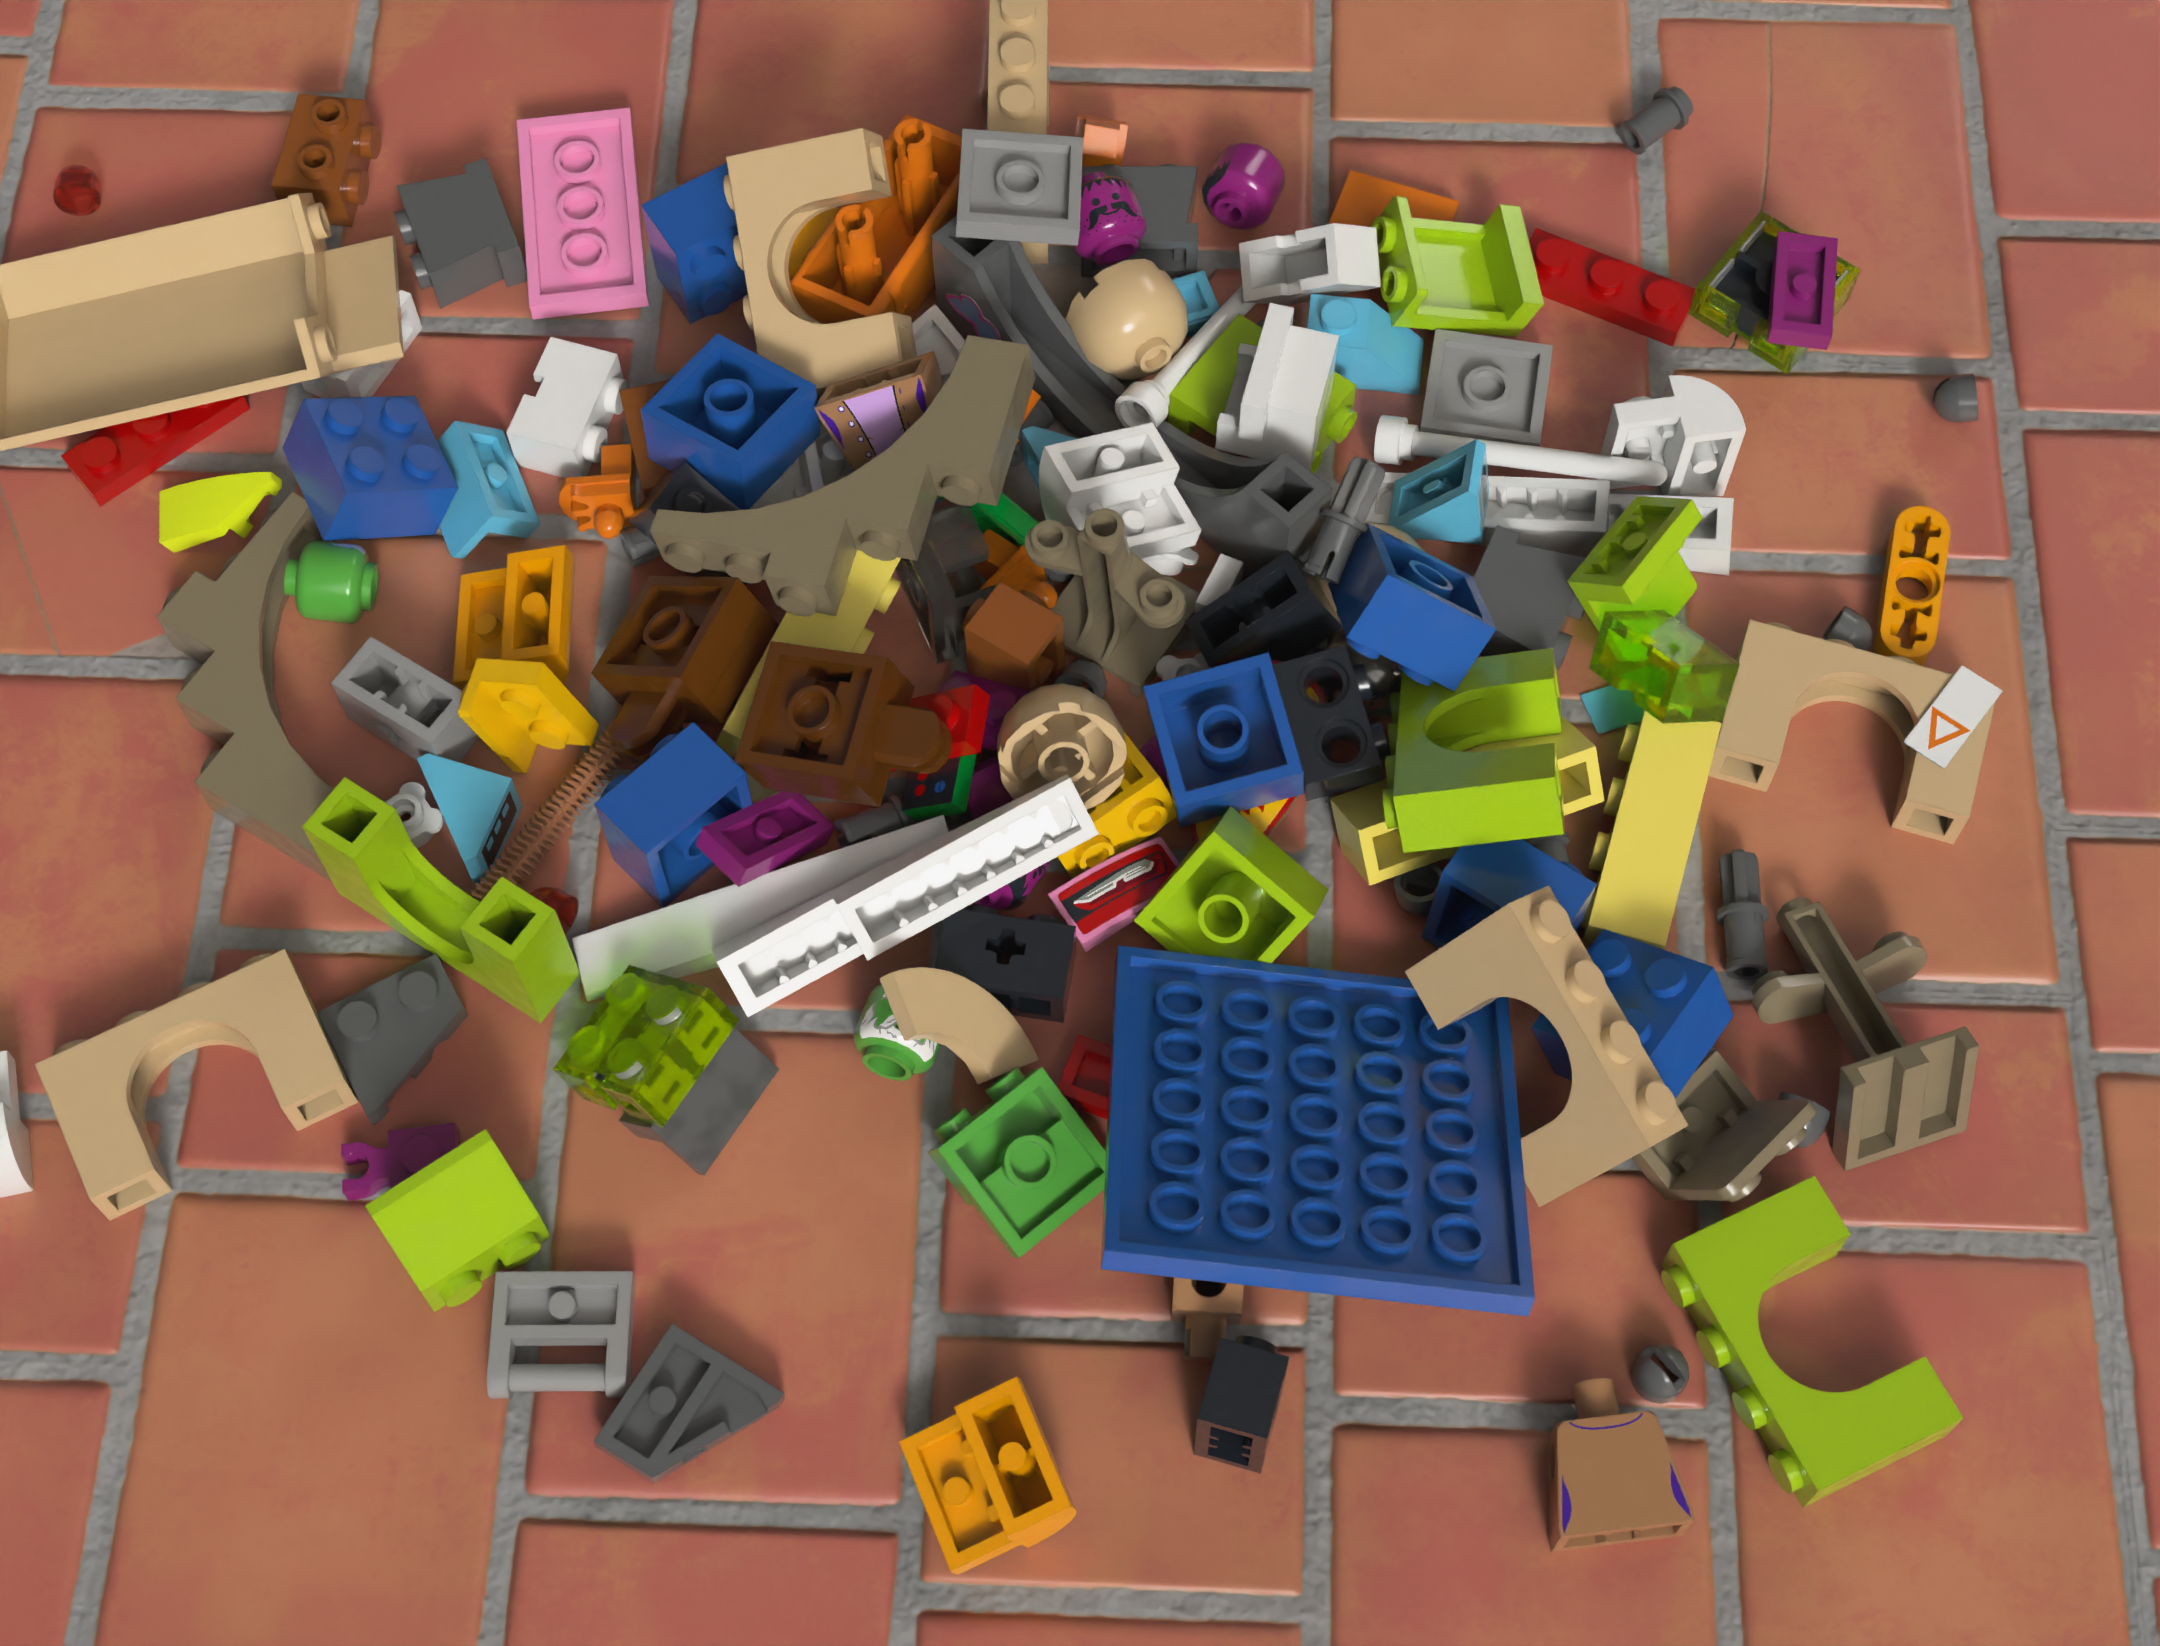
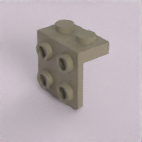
M1711 1050L1675 1099L1679 1110L1689 1126L1632 1157V1160L1664 1199L1737 1201L1748 1195L1758 1186L1762 1179L1759 1172L1775 1156L1789 1152L1804 1139L1807 1133L1804 1126L1816 1115L1817 1110L1808 1099L1757 1101L1717 1050Z

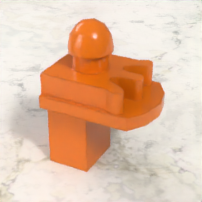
M1085 114L1078 115L1074 137H1083L1082 166H1102L1107 164L1122 166L1128 124L1120 120Z
M632 444L601 446V475L568 477L560 485L559 505L565 515L573 521H578L579 531L584 532L588 529H595L602 538L613 539L620 534L623 527L633 526L628 522V519L637 509L636 464Z
M988 529L968 549L975 572L988 579L980 588L978 599L983 598L986 600L999 582H1002L1018 592L1021 590L1032 592L1046 603L1049 610L1053 609L1057 604V592L1048 583L1044 567L1037 566L1030 560L1024 545L1019 548Z

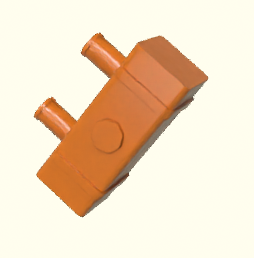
M904 114L887 139L883 140L892 196L841 206L814 246L809 248L802 259L801 265L790 279L794 296L806 313L823 324L837 323L888 312L911 316L912 320L935 285L931 236L957 215L962 136L908 114Z

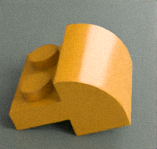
M566 545L508 553L507 568L461 575L453 684L458 689L463 691V688L469 682L477 658L543 662L562 684L566 681L569 674L575 559Z
M1017 1376L954 1406L955 1415L899 1441L949 1570L957 1575L1019 1545L1029 1548L1045 1540L1071 1522L1077 1513L1023 1381Z

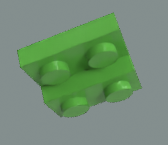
M1018 1067L1008 1071L985 1090L992 1100L989 1104L973 1116L964 1107L945 1120L933 1131L940 1142L927 1151L967 1205H974L1013 1258H1020L1102 1192L1105 1184L1106 1151L1043 1067L1031 1070L1025 1075L1021 1073Z

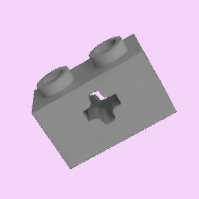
M371 636L331 682L349 720L415 760L430 753L460 762L480 738L459 717L458 710L462 690Z

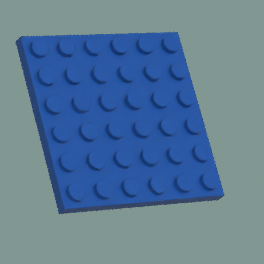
M1118 945L1114 969L1101 1269L1529 1316L1535 1300L1508 997H1499L1478 1011L1438 1030L1409 979Z

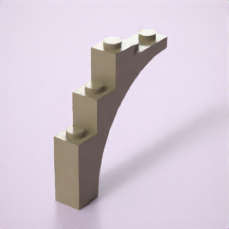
M967 335L950 377L925 413L888 449L850 475L811 493L747 510L697 513L657 509L650 532L664 562L685 572L696 573L701 571V569L727 573L731 577H738L745 583H759L761 580H766L775 604L785 611L806 617L814 615L815 612L836 616L857 550L863 551L866 555L882 561H892L896 557L917 561L937 496L945 497L950 502L963 506H972L976 503L998 506L1035 382L1028 345Z
M291 492L279 508L271 510L264 517L259 531L244 549L227 560L220 577L216 581L195 571L182 587L176 588L169 594L161 612L156 617L173 647L203 664L202 667H198L189 673L183 682L180 693L175 699L194 729L223 745L222 749H218L208 756L201 768L199 777L194 781L209 807L214 812L331 881L302 826L334 788L321 780L290 745L284 732L275 696L274 651L282 612L289 598V595L284 593L286 564L289 558L299 559L301 551L308 542L312 540L321 541L323 539L306 500Z

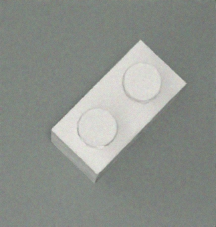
M1332 223L1295 231V234L1275 235L1239 243L1243 299L1245 303L1291 305L1310 301L1311 294L1337 296L1381 287L1376 227Z
M550 337L533 373L535 382L541 383L535 397L523 395L506 434L517 466L562 478L587 476L592 462L599 463L601 460V446H607V429L613 415H620L623 411L619 390L628 389L629 384L627 380L623 379L616 353Z

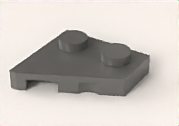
M437 954L425 958L316 1012L372 1125L381 1121L389 1112L386 1104L409 1076L414 1079L418 1077L432 1060V1054L436 1046L442 1041L448 1040L468 1016Z
M671 1324L595 1438L594 1444L601 1451L652 1483H655L779 1408L785 1399L784 1392L684 1330Z

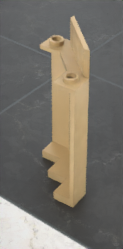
M298 193L290 195L285 199L0 264V451L403 358L396 236H387L327 250L324 238L331 236V228L323 204L321 202L315 203L312 193Z

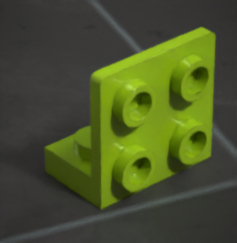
M1636 496L1567 580L1621 668L1634 669L1697 589L1694 577L1678 552L1683 547L1685 539L1703 518L1692 499Z

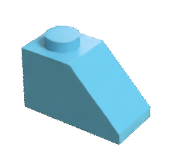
M1311 294L1307 329L1339 335L1334 370L1336 373L1356 384V389L1419 395L1424 346L1423 338L1409 328L1393 327L1390 314L1370 299Z

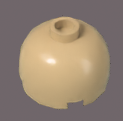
M1147 259L1124 260L1103 269L1093 277L1098 285L1089 292L1085 299L1079 291L1072 300L1066 317V321L1070 325L1079 346L1088 361L1103 371L1111 373L1118 380H1136L1158 372L1177 354L1188 332L1187 306L1180 290L1165 270H1159L1154 262Z
M1063 683L1041 686L1023 695L1004 716L997 738L1001 781L1015 800L1067 774L1071 778L1086 810L1104 802L1122 782L1125 774L1123 765L1127 755L1123 728L1108 703L1089 690Z

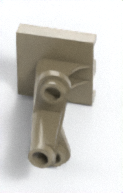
M1102 508L1091 512L1085 520V527L1082 531L1056 520H1045L1033 526L1025 538V549L1030 560L1037 566L1075 575L1057 599L1055 607L1051 609V611L1064 618V648L1076 654L1077 660L1080 659L1089 663L1094 662L1102 670L1129 683L1130 693L1141 698L1144 694L1143 686L1150 685L1157 675L1156 665L1158 661L1164 656L1171 655L1189 630L1185 620L1195 614L1196 601L1200 592L1169 575L1160 574L1132 553L1124 532V521L1114 510Z
M1799 897L1784 904L1777 913V922L1786 934L1807 974L1788 976L1786 972L1776 970L1763 975L1753 986L1752 993L1754 996L1752 1005L1759 1019L1768 1024L1828 1012L1854 1061L1852 1064L1841 1067L1832 1152L1843 1170L1847 1171L1966 1131L1979 1044L1967 1027L1964 1026L1908 1045L1876 995L1883 990L1907 981L1923 968L1927 960V953L1917 937L1908 936L1902 931L1892 932L1882 937L1875 944L1873 952L1855 961L1820 902L1812 903L1808 898Z

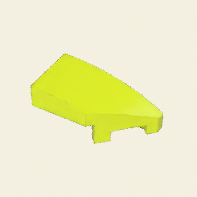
M272 472L239 473L201 479L159 491V543L173 553L222 537L229 529L245 539L254 527L249 523L250 515L264 496L269 494L276 496L282 488V479Z

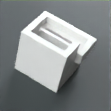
M1270 303L1258 346L1240 343L1237 353L1236 375L1224 413L1220 412L1217 421L1215 449L1257 459L1274 457L1286 451L1310 470L1332 392L1339 335L1293 326L1294 308Z

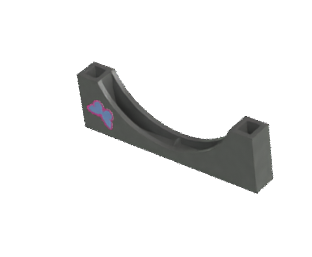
M957 215L931 236L937 307L964 340H966L967 335L1028 345L1035 374V382L1032 389L1041 396L1040 400L1048 406L1053 416L1079 438L1126 428L1120 422L1115 412V402L1126 388L1111 373L1103 371L1088 361L1070 325L1063 318L1036 276L1019 241L956 237ZM1165 420L1156 428L1180 467L1174 485L1200 526L1201 533L1199 537L1218 553L1244 562L1243 573L1248 577L1287 550L1301 565L1306 562L1325 519L1320 516L1322 508H1330L1332 488L1286 451L1265 459L1243 458L1207 446L1183 433Z

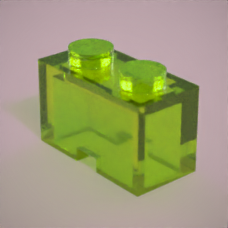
M1665 610L1605 611L1589 669L1617 690H1629L1634 694V703L1662 724L1722 721L1740 663Z

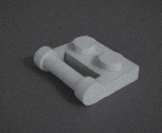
M633 1271L496 1272L487 1369V1391L489 1398L512 1399L514 1392L605 1391L607 1398H623L632 1384L631 1353L636 1278ZM607 1346L606 1363L515 1364V1347Z

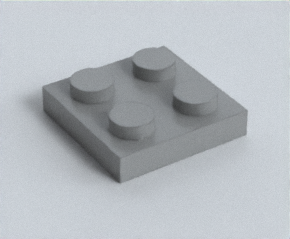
M962 129L956 237L1078 246L1083 137Z
M1435 329L1420 432L1540 447L1553 345Z

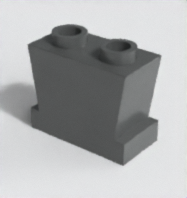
M486 158L465 164L466 174L397 186L404 209L394 212L405 246L417 243L420 253L410 256L421 290L433 287L440 309L504 279L507 287L527 281V271L521 250Z
M1113 164L1082 166V176L1093 172H1104L1106 176L1121 177L1129 181L1133 186L1145 217L1147 230L1142 240L1138 242L1139 249L1126 260H1150L1155 263L1159 270H1165L1170 277H1181L1197 272L1198 223H1192L1196 201L1197 166H1176L1172 164L1160 166H1118ZM1081 256V277H1094L1103 269L1112 265L1096 264L1095 260H1088Z
M1497 525L1474 575V581L1496 627V631L1479 655L1485 657L1553 648L1556 669L1560 670L1573 637L1570 634L1564 633L1568 620L1571 617L1581 621L1585 612L1567 580L1585 558L1518 544L1520 533Z

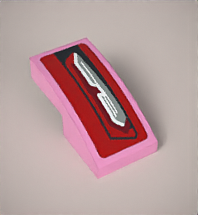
M1160 836L1121 852L1088 869L1049 893L1048 896L1066 924L1076 926V939L1085 952H1088L1132 923L1180 863Z

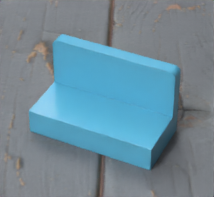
M454 421L437 440L459 487L440 524V529L451 557L464 559L488 532L528 538L540 525V522L504 431Z

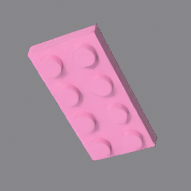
M630 107L517 120L528 297L533 320L648 307L649 297L634 127Z

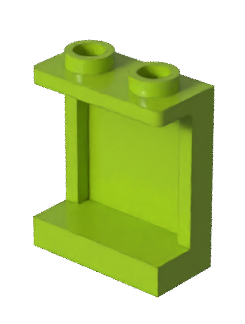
M1393 196L1371 226L1376 227L1379 269L1382 278L1381 294L1384 301L1387 302L1393 327L1429 330L1442 329L1464 333L1517 337L1544 305L1520 206L1499 204L1483 225L1412 218L1407 197Z
M1240 314L1237 315L1170 393L1168 423L1188 436L1198 426L1216 436L1220 412H1225L1236 375L1237 353L1240 343L1258 346L1262 327ZM1335 371L1330 400L1310 469L1314 474L1321 465L1323 452L1332 441L1341 443L1348 436L1357 419V412L1353 410L1356 384Z

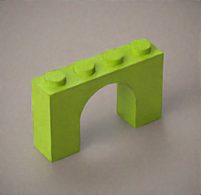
M1553 648L1477 657L1455 691L1435 681L1431 686L1420 684L1402 671L1400 692H1392L1390 695L1393 723L1388 724V739L1391 755L1385 758L1389 789H1383V808L1387 828H1399L1403 853L1563 835L1564 804L1555 743L1482 752H1463L1467 749L1492 742L1562 734V701Z
M346 777L340 781L302 826L340 895L433 955L437 954L439 959L540 1024L580 975L557 913L553 908L502 876L481 902L468 895L434 868L412 843L395 808Z
M1815 1176L1673 1243L1661 1264L1664 1268L1661 1273L1662 1281L1669 1297L1677 1307L1681 1309L1687 1308L1699 1328L1696 1337L1705 1359L1713 1368H1722L1735 1390L1732 1393V1401L1737 1414L1749 1430H1758L1771 1454L1768 1456V1463L1777 1483L1786 1493L1794 1492L1803 1508L1947 1436L1963 1419V1416L1926 1356L1861 1388L1847 1392H1825L1809 1388L1793 1380L1775 1364L1768 1354L1761 1339L1758 1324V1310L1762 1295L1778 1283L1836 1256L1851 1235Z

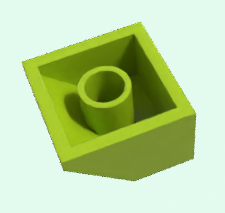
M1230 806L1190 850L1136 916L1134 922L1171 952L1272 963L1315 917L1329 889Z
M486 1129L365 1205L434 1312L445 1305L454 1307L468 1301L481 1289L482 1281L504 1267L512 1269L528 1262L539 1252L541 1243L551 1237L536 1208Z

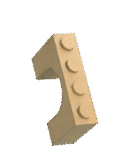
M990 0L987 130L1047 135V126H1050L1048 0ZM1020 242L1030 264H1049L1048 243Z
M859 128L727 156L729 174L724 177V193L729 207L735 211L738 235L734 237L733 249L738 266L745 272L748 294L743 298V312L747 325L754 331L758 355L815 384L817 396L823 395L827 386L831 383L916 357L917 352L911 316L888 312L837 323L823 324L812 318L800 306L794 296L789 280V257L793 243L802 228L812 218L836 207L892 196L883 137L867 129Z
M1750 619L1737 652L1719 720V723L1722 724L1709 776L1767 792L1780 762L1790 720L1798 712L1811 705L1828 701L1857 704L1871 710L1884 719L1896 733L1903 749L1904 772L1891 827L1954 845L1970 817L1995 702L1944 769L1903 742L1956 673H1945L1917 665L1911 659L1902 656L1887 657L1857 649L1852 644L1843 640H1824L1798 633L1781 623H1762Z
M1549 885L1508 903L1405 971L1438 1030L1478 1011L1499 997H1509L1521 1000L1536 1008L1552 1023L1561 1036L1567 1049L1572 1069V1087L1568 1102L1563 1111L1553 1121L1521 1139L1524 1180L1539 1207L1689 1126L1676 1104L1674 1095L1658 1074L1641 1044L1639 1035L1629 1024L1609 990L1601 970L1594 964L1574 930L1566 910L1559 904Z
M282 949L274 954L266 953L254 956L245 961L239 970L213 982H200L184 989L177 999L151 1011L143 1010L131 1013L120 1019L114 1028L88 1040L80 1039L68 1042L60 1046L51 1057L35 1064L88 1197L109 1221L173 1191L150 1138L146 1125L145 1111L148 1095L158 1076L170 1063L189 1051L210 1045H230L247 1050L257 1056L281 1109L297 1132L359 1103L333 1045L316 1013L318 1011L303 978L286 949Z

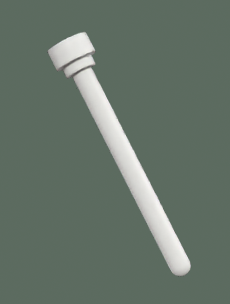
M1242 285L1152 380L1134 382L1120 395L1115 402V412L1120 422L1126 428L1153 422L1157 428L1168 415L1169 396L1175 386L1237 315L1245 316L1256 304L1244 302Z
M1382 415L1376 430L1374 459L1377 463L1401 465L1403 460L1413 461L1415 455L1440 458L1475 440V438L1420 432L1418 425L1408 424L1406 417ZM1478 439L1486 444L1487 465L1649 486L1663 484L1668 475L1666 467L1656 461Z

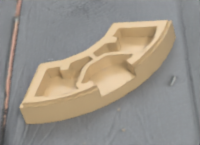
M925 967L906 968L879 978L903 1040L928 1039L947 1046L966 1063L977 1084L1003 1075L1015 1067L1020 1068L1039 1060L1030 1040L1013 1015L992 994L969 979L949 971Z

